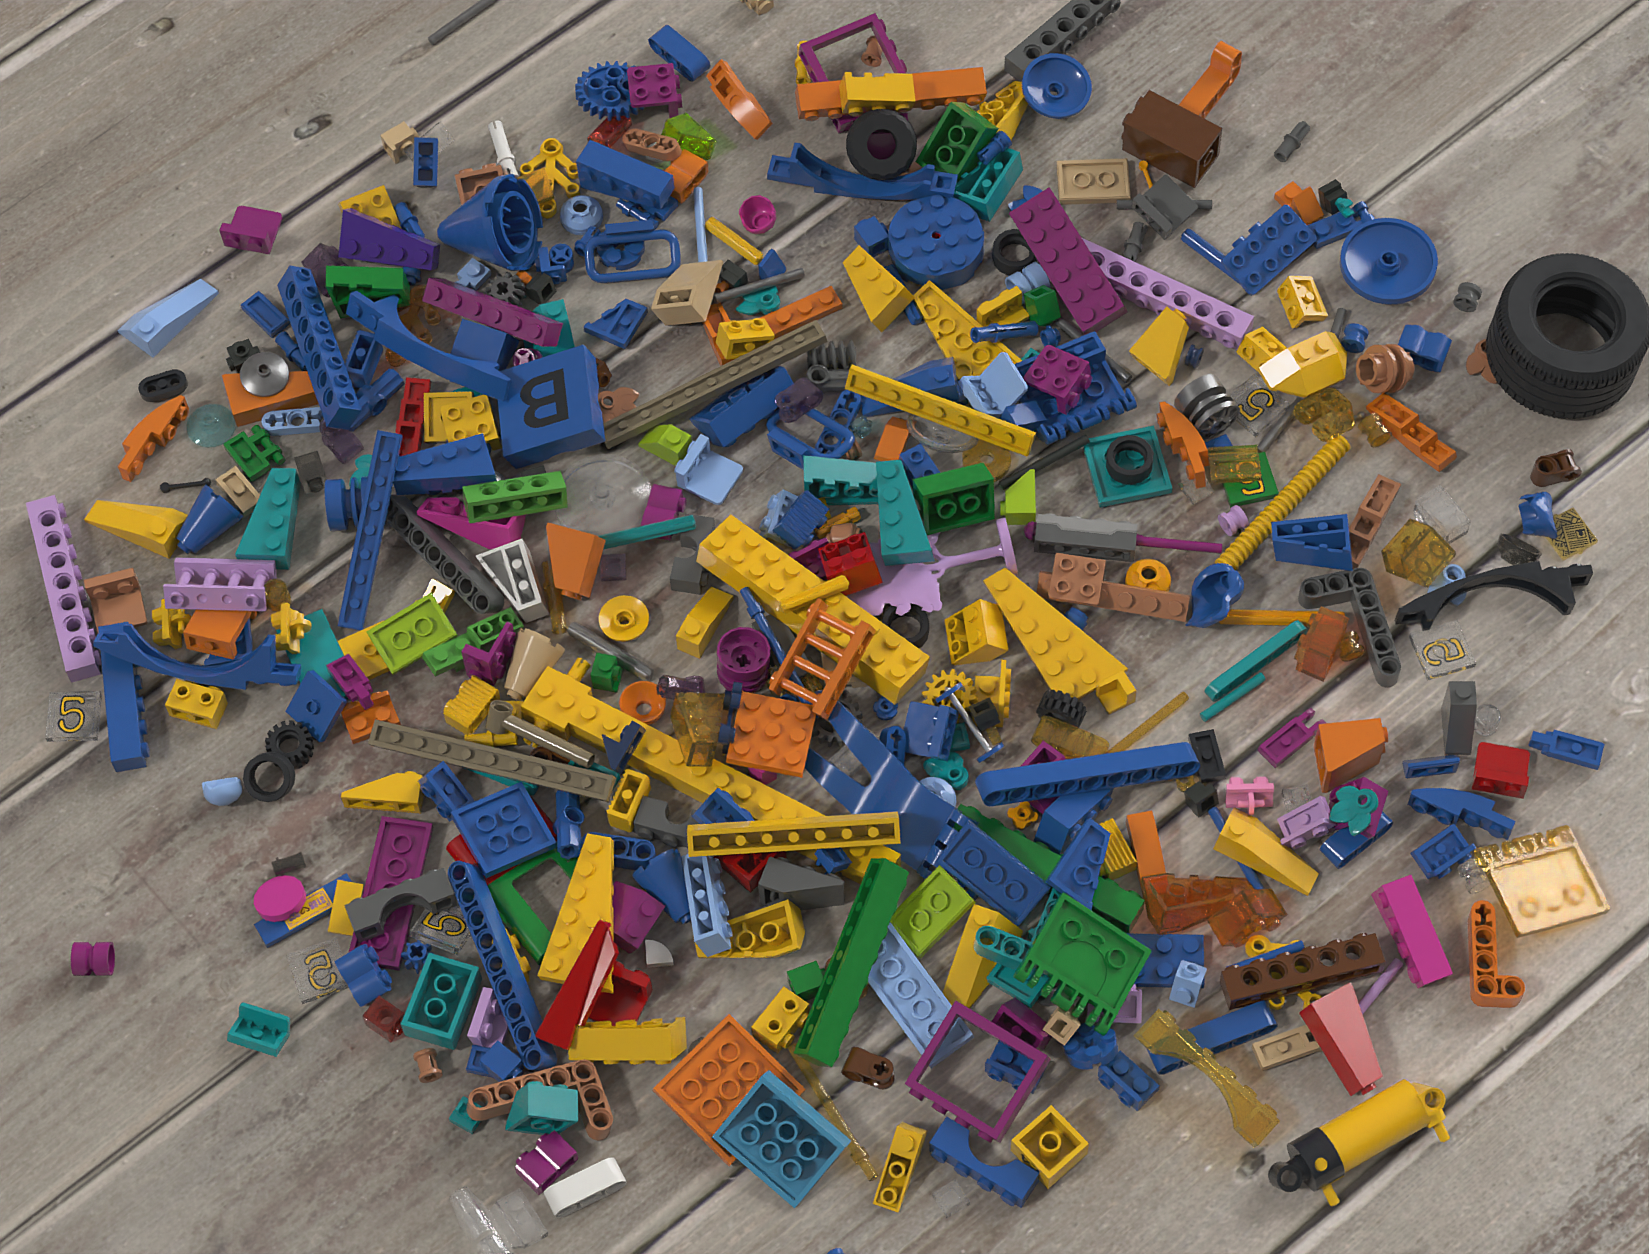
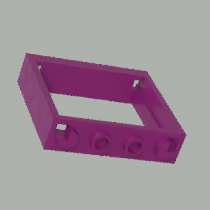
M876 13L802 43L798 51L812 82H827L828 79L814 51L871 28L893 72L906 74L907 68L902 59L899 60L896 54V45L892 39L889 40L885 33L887 31L882 19H878ZM842 115L840 118L831 120L839 134L849 130L858 117Z
M955 1000L905 1082V1085L911 1089L909 1094L918 1100L923 1101L924 1098L932 1101L933 1105L931 1107L943 1115H946L948 1111L956 1116L954 1121L967 1129L971 1125L979 1130L977 1135L989 1143L993 1139L1001 1143L1051 1059L1048 1055ZM958 1017L1034 1062L994 1128L918 1083Z

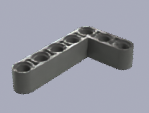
M1354 568L1353 571L1344 570L1305 579L1301 583L1298 602L1303 608L1316 609L1351 602L1377 683L1385 688L1394 686L1399 678L1401 663L1370 571L1365 568ZM1355 582H1362L1364 585H1357ZM1330 587H1338L1340 590H1332ZM1306 592H1313L1316 595L1311 596L1306 594ZM1367 603L1372 607H1364L1362 604ZM1374 625L1379 629H1371L1369 626ZM1381 647L1384 648L1386 651L1381 652L1378 651L1376 648ZM1388 669L1391 670L1393 673L1387 674L1383 670Z

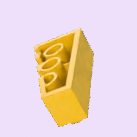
M676 1017L673 1023H663L662 1018L651 1019V1021L642 1022L641 1025H637L635 1020L616 1022V1026H612L611 1021L586 1022L585 1026L577 1024L570 1049L568 1050L569 1060L585 1059L594 1063V1060H603L604 1064L620 1063V1060H629V1064H643L645 1060H655V1064H669L671 1060L687 1049L685 1017Z

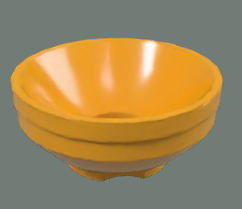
M1141 559L1129 567L1125 577V585L1168 592L1171 586V576L1167 567L1160 561ZM1145 569H1152L1155 571L1156 577L1145 579L1141 573Z

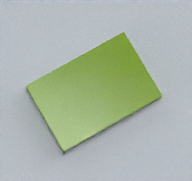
M432 592L366 632L392 675L420 660L423 652L458 636Z
M939 865L897 908L895 914L891 917L890 923L907 946L921 959L976 901Z

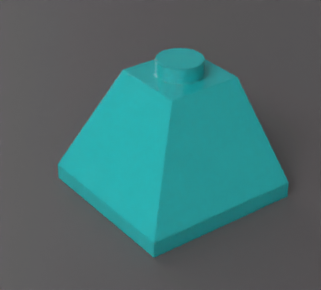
M564 299L540 304L532 311L561 322L563 325L557 347H542L523 340L525 348L536 349L541 353L542 357H546L575 347Z

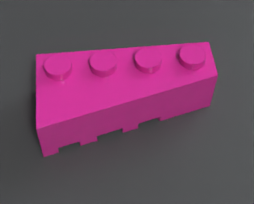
M1412 875L1384 884L1374 891L1371 896L1397 946L1401 958L1408 968L1407 972L1411 982L1415 983L1417 988H1421L1452 975L1453 972Z

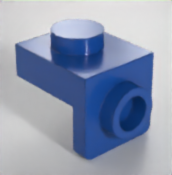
M548 247L538 248L539 257L535 258L536 271L551 276L554 285L566 282L565 265L551 266Z

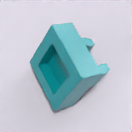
M463 1096L450 1115L449 1121L473 1134L481 1121H476L469 1117L467 1114L468 1098ZM475 1102L473 1103L476 1107H479V1108L482 1107V1106H480L479 1104H477V1103H475Z

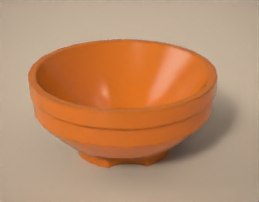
M638 681L624 689L620 696L619 705L623 713L647 725H651L657 722L664 714L666 698L663 690L657 684L649 681ZM641 704L651 706V711L646 715H640L636 709Z

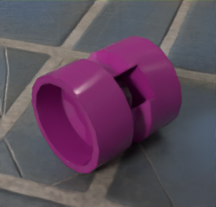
M89 942L73 943L71 949V970L73 976H90L92 971L96 976L113 975L115 968V948L113 942H96L94 946Z

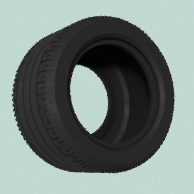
M1557 253L1537 258L1520 268L1510 278L1502 291L1486 338V354L1489 367L1495 380L1505 393H1508V396L1516 400L1517 403H1520L1525 408H1529V410H1533L1535 413L1538 412V414L1559 419H1580L1582 417L1594 416L1615 405L1630 389L1649 347V306L1642 291L1628 275H1625L1616 266L1599 258L1578 253ZM1554 313L1574 316L1590 324L1601 335L1605 344L1589 351L1564 349L1551 342L1543 334L1536 317Z

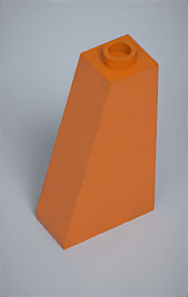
M307 371L289 372V380L285 388L278 394L270 397H258L246 391L241 383L240 373L222 375L237 427L261 421L262 417L270 411L302 409L319 404Z

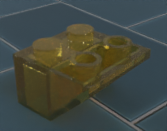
M1411 518L1381 550L1386 572L1427 588L1456 556V551L1431 526Z

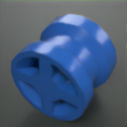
M556 244L550 249L549 258L551 266L565 265L566 273L570 272L574 267L572 249L566 244Z
M1355 323L1346 325L1344 329L1345 336L1341 340L1342 346L1350 353L1363 352L1365 349L1364 340L1369 335L1368 329L1363 325Z

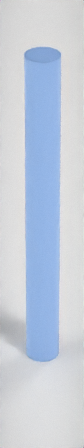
M695 187L693 189L698 262H707L703 189Z

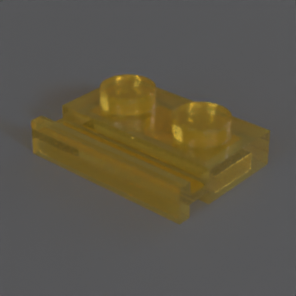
M1258 446L1209 447L1208 460L1211 484L1261 481Z

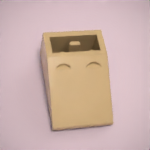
M716 260L682 264L657 289L651 310L665 326L706 321L723 261Z

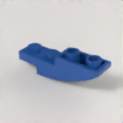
M1414 789L1410 794L1407 804L1418 813H1427L1435 817L1442 824L1449 825L1454 823L1457 825L1460 818L1472 827H1480L1488 831L1492 836L1506 840L1509 839L1516 822L1493 811L1495 801L1477 794L1455 789Z

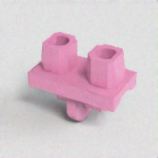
M1231 777L1229 784H1226V808H1247L1248 815H1254V808L1273 807L1274 783H1269L1267 777H1256L1253 779V783L1244 784L1243 779L1240 777Z

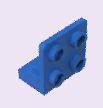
M911 701L903 730L906 736L905 753L948 761L959 715L958 710L944 705L938 707Z

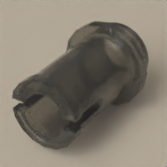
M302 852L282 859L277 857L275 861L271 862L276 877L284 876L286 873L306 867Z

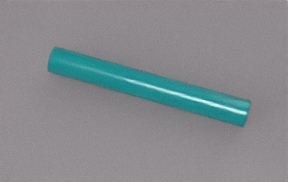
M1259 672L1201 712V719L1204 722L1208 721L1266 681L1264 674Z

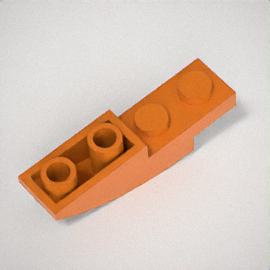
M721 59L706 75L712 84L710 88L743 128L754 139L758 140L773 123L754 95L744 88L728 63Z
M179 395L156 408L139 422L122 443L126 455L118 466L124 480L132 482L134 477L140 474L143 463L148 456L153 454L156 444L165 447L168 441L174 438L177 427L181 421L187 418L189 413V407L184 396Z
M1160 402V413H1157L1156 416L1159 427H1164L1165 430L1163 431L1165 445H1170L1173 455L1180 453L1182 462H1187V477L1189 480H1193L1196 489L1206 487L1204 467L1209 466L1208 449L1204 440L1194 425L1181 412L1166 402Z

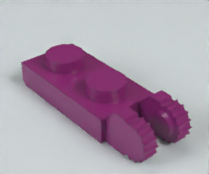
M1310 708L1299 717H1294L1258 747V752L1276 769L1313 739V736H1316L1318 724H1326V722L1321 719L1308 729L1304 724L1315 715V711Z

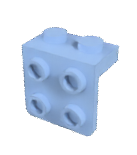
M1006 352L999 353L980 376H963L958 381L964 396L969 400L974 410L1000 419L1005 407L1015 405L1028 389L1026 382Z
M700 434L696 441L690 443L687 455L683 460L678 461L674 472L676 473L678 487L715 505H721L743 473V467L711 451L709 438Z

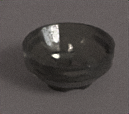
M1501 533L1497 541L1501 558L1512 565L1536 562L1542 555L1532 545L1511 535Z

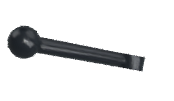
M204 478L202 481L171 485L164 482L160 485V490L163 493H168L171 489L210 486L211 480Z

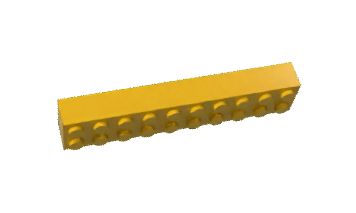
M731 514L699 544L697 563L739 593L742 588L749 587L755 600L761 603L765 612L787 625L790 630L798 635L807 619L806 614L811 604L789 613H783L779 606L780 600L825 582ZM839 592L822 599L828 605L826 613L854 627L859 625L862 620L876 630L853 675L896 705L924 676L930 656ZM821 621L813 634L841 649L846 648L851 640L849 635ZM818 649L838 664V658Z

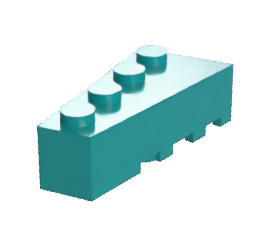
M271 468L235 553L237 559L275 560L277 570H290L301 487L297 469Z

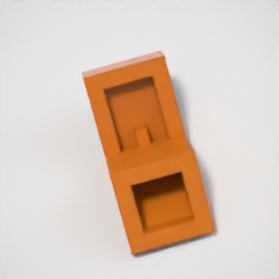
M892 416L885 425L874 459L879 461L899 460V454L905 452L907 440L914 432L915 423Z

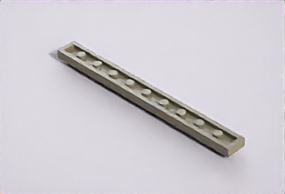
M814 320L603 423L606 441L604 443L607 449L828 342L826 335L817 320Z
M376 719L368 744L374 747L437 762L444 761L449 765L605 802L610 801L616 777L613 775Z

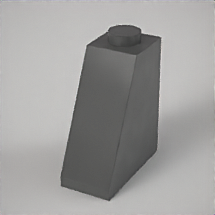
M1449 681L1441 707L1444 755H1471L1477 709L1475 681Z

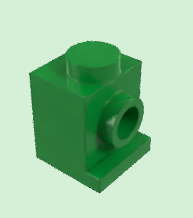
M596 653L590 674L593 689L618 693L624 670L621 666H618L616 656Z

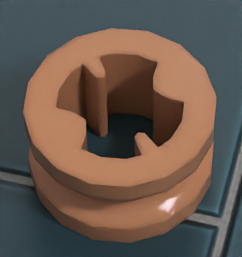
M856 439L851 449L845 453L848 460L854 461V457H862V451Z

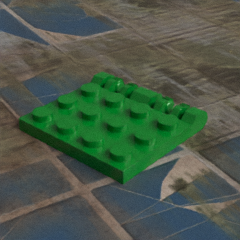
M1063 892L1057 898L1013 977L1024 983L1033 967H1035L1036 969L1031 974L1026 985L1033 988L1037 985L1042 973L1050 978L1043 986L1040 994L1046 998L1051 993L1056 982L1060 985L1055 990L1050 1002L1066 1012L1070 1009L1076 997L1079 996L1080 999L1076 1003L1071 1015L1076 1018L1080 1016L1088 1002L1094 1006L1085 1021V1024L1090 1027L1096 1022L1102 1011L1103 1014L1097 1021L1094 1030L1104 1036L1110 1029L1152 950Z

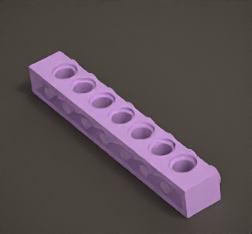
M1083 239L1119 298H1125L1135 303L1138 307L1149 309L1157 313V315H1160L1166 306L1172 311L1176 308L1187 317L1185 321L1190 329L1199 332L1205 338H1212L1222 343L1227 348L1237 350L1244 336L1252 331L1254 316Z
M55 495L27 502L26 507L65 671L71 683L101 675L99 665L102 664L99 649L95 650L93 646L96 634L94 628H89L88 623L92 621L89 607H84L83 601L87 600L84 587L79 586L78 580L82 579L79 566H74L73 559L77 558L74 545H69L68 538H72L68 523L64 524L63 518L67 517L64 504L58 503ZM75 606L73 609L67 610L69 607ZM80 627L77 631L71 632L74 628ZM80 649H85L81 653H76Z

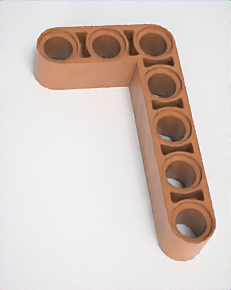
M585 1059L476 1088L469 1094L467 1103V1114L469 1117L476 1121H483L510 1113L516 1092L528 1082L539 1081L544 1086L552 1087L551 1081L559 1080L563 1085L568 1086V1089L578 1090V1109L590 1138L597 1141L606 1139L613 1122V1115L596 1067L592 1062ZM584 1073L589 1078L581 1079L576 1074ZM507 1094L512 1099L503 1100L500 1098V1095ZM593 1097L597 1102L589 1103L585 1098ZM476 1101H481L485 1103L486 1106L479 1108L476 1107L473 1103ZM602 1121L606 1126L597 1127L593 1122Z

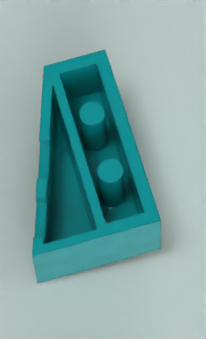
M1007 148L1004 152H1000L988 165H984L983 162L979 161L975 169L969 174L966 172L961 176V180L956 184L953 198L968 204L977 213L979 219L990 222L1023 171L1019 151Z

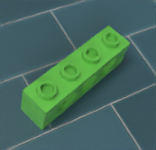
M561 471L462 486L464 508L469 523L568 508L567 489Z

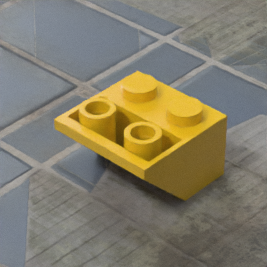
M979 599L944 620L952 665L992 661L1009 651L1003 614L997 604Z

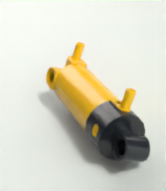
M1405 1079L1400 1080L1324 1125L1316 1127L1289 1142L1287 1150L1290 1160L1287 1162H1276L1270 1167L1268 1171L1269 1182L1280 1190L1293 1192L1300 1188L1304 1181L1312 1191L1322 1189L1330 1206L1337 1205L1340 1200L1331 1184L1344 1177V1174L1424 1127H1433L1440 1142H1446L1450 1139L1442 1122L1446 1118L1442 1110L1446 1099L1442 1090L1415 1082L1410 1083ZM1288 1170L1290 1177L1286 1183H1282L1281 1176L1283 1172Z

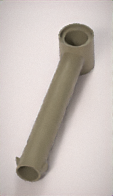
M495 700L490 703L485 726L488 731L495 734H505L509 730L586 768H590L594 763L595 754L513 716V706L510 703L501 700Z

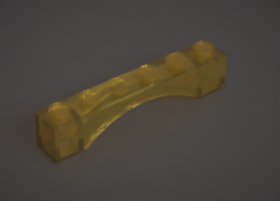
M1158 1008L1133 1036L1152 1054L1167 1055L1181 1059L1206 1074L1219 1088L1225 1098L1232 1116L1234 1130L1253 1148L1258 1146L1280 1122L1276 1117L1277 1112L1268 1104H1261L1256 1099L1257 1094L1247 1085L1242 1086L1236 1080L1237 1076L1230 1068L1220 1066L1215 1061L1217 1058L1213 1052L1206 1047L1202 1049L1195 1042L1197 1039L1190 1031L1180 1029L1175 1024L1176 1019L1166 1010L1162 1012Z

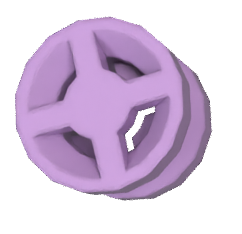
M1237 505L1231 507L1228 513L1223 512L1218 515L1219 524L1228 536L1236 534L1239 528L1244 529L1249 525L1247 516Z

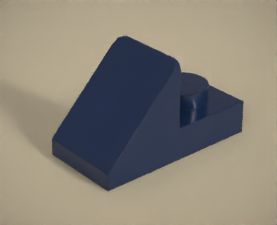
M631 721L630 725H626L620 734L621 741L619 743L602 734L610 767L620 775L646 732V729L640 724Z

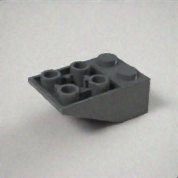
M769 857L758 884L760 904L766 907L785 900H790L801 911L839 906L845 903L844 881L834 874L824 875L818 873L810 866L803 865L800 867L794 865L782 857L777 859Z

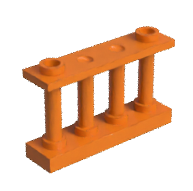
M818 598L815 604H811L808 608L807 619L779 670L772 674L768 689L778 696L785 689L809 701L814 707L812 711L827 721L876 630L862 620L859 625L854 627L826 613L828 605ZM820 621L849 635L851 640L847 647L841 649L813 635ZM810 644L838 658V664L834 671L829 672L802 658L801 656L807 645ZM797 666L824 680L826 686L822 693L816 694L790 681L789 678L795 667Z

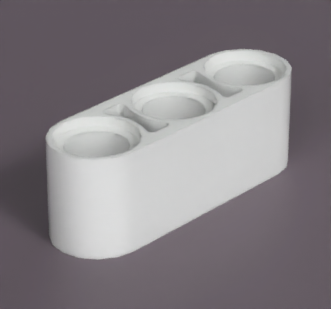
M607 1158L549 1186L544 1191V1195L554 1216L561 1218L620 1190L626 1185L627 1181L616 1159Z

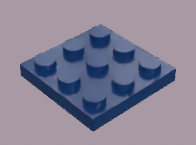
M522 782L451 812V818L485 878L548 852L557 846V842Z

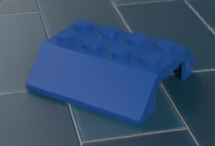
M1095 331L1056 347L1088 361L1092 376L1090 386L1082 391L1077 405L1074 408L1071 407L1067 415L1058 411L1056 397L1027 385L1026 393L1017 401L1019 404L1037 401L1048 421L1040 424V427L1035 429L1034 432H1036L1038 439L1047 445L1058 441V439L1066 438L1065 431L1067 430L1072 433H1078L1080 429L1085 430L1102 423V420H1109L1110 412L1121 415L1124 411L1128 412L1137 408L1136 400L1129 388L1124 393L1105 360L1106 349ZM1038 355L1014 364L1023 379Z

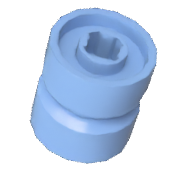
M1037 262L1022 269V273L1017 271L1005 279L1007 289L1010 290L1018 286L1022 291V304L1025 303L1023 293L1042 285L1050 288L1049 278Z

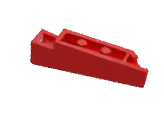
M598 920L535 1037L569 1050L577 1024L585 1026L619 955L617 944L613 942L609 927H611V924L608 921Z

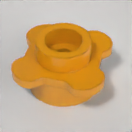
M1028 801L1020 802L1018 806L1009 808L1007 811V816L1012 818L1015 827L1020 830L1025 829L1032 822L1038 820L1037 812L1032 811Z

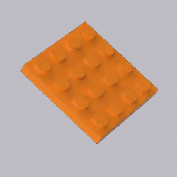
M728 1014L652 1091L730 1167L737 1158L712 1138V1136L759 1078L770 1070L799 1096L806 1089Z

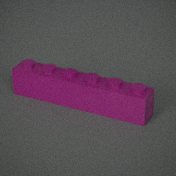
M428 278L422 300L542 347H557L563 323L444 278Z

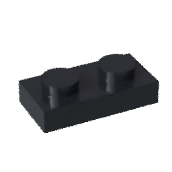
M1214 729L1188 734V741L1200 763V769L1197 771L1199 781L1203 784L1226 779V772Z

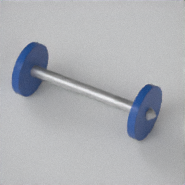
M959 682L951 688L945 687L944 693L935 700L938 703L949 697L986 751L976 759L980 763L988 757L994 758L995 753L1004 747V744L1000 742L992 748L989 746L953 693L963 686Z

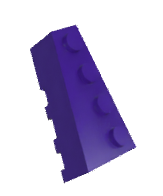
M343 209L338 257L426 270L438 268L441 244L404 231L397 226L382 222L355 209Z

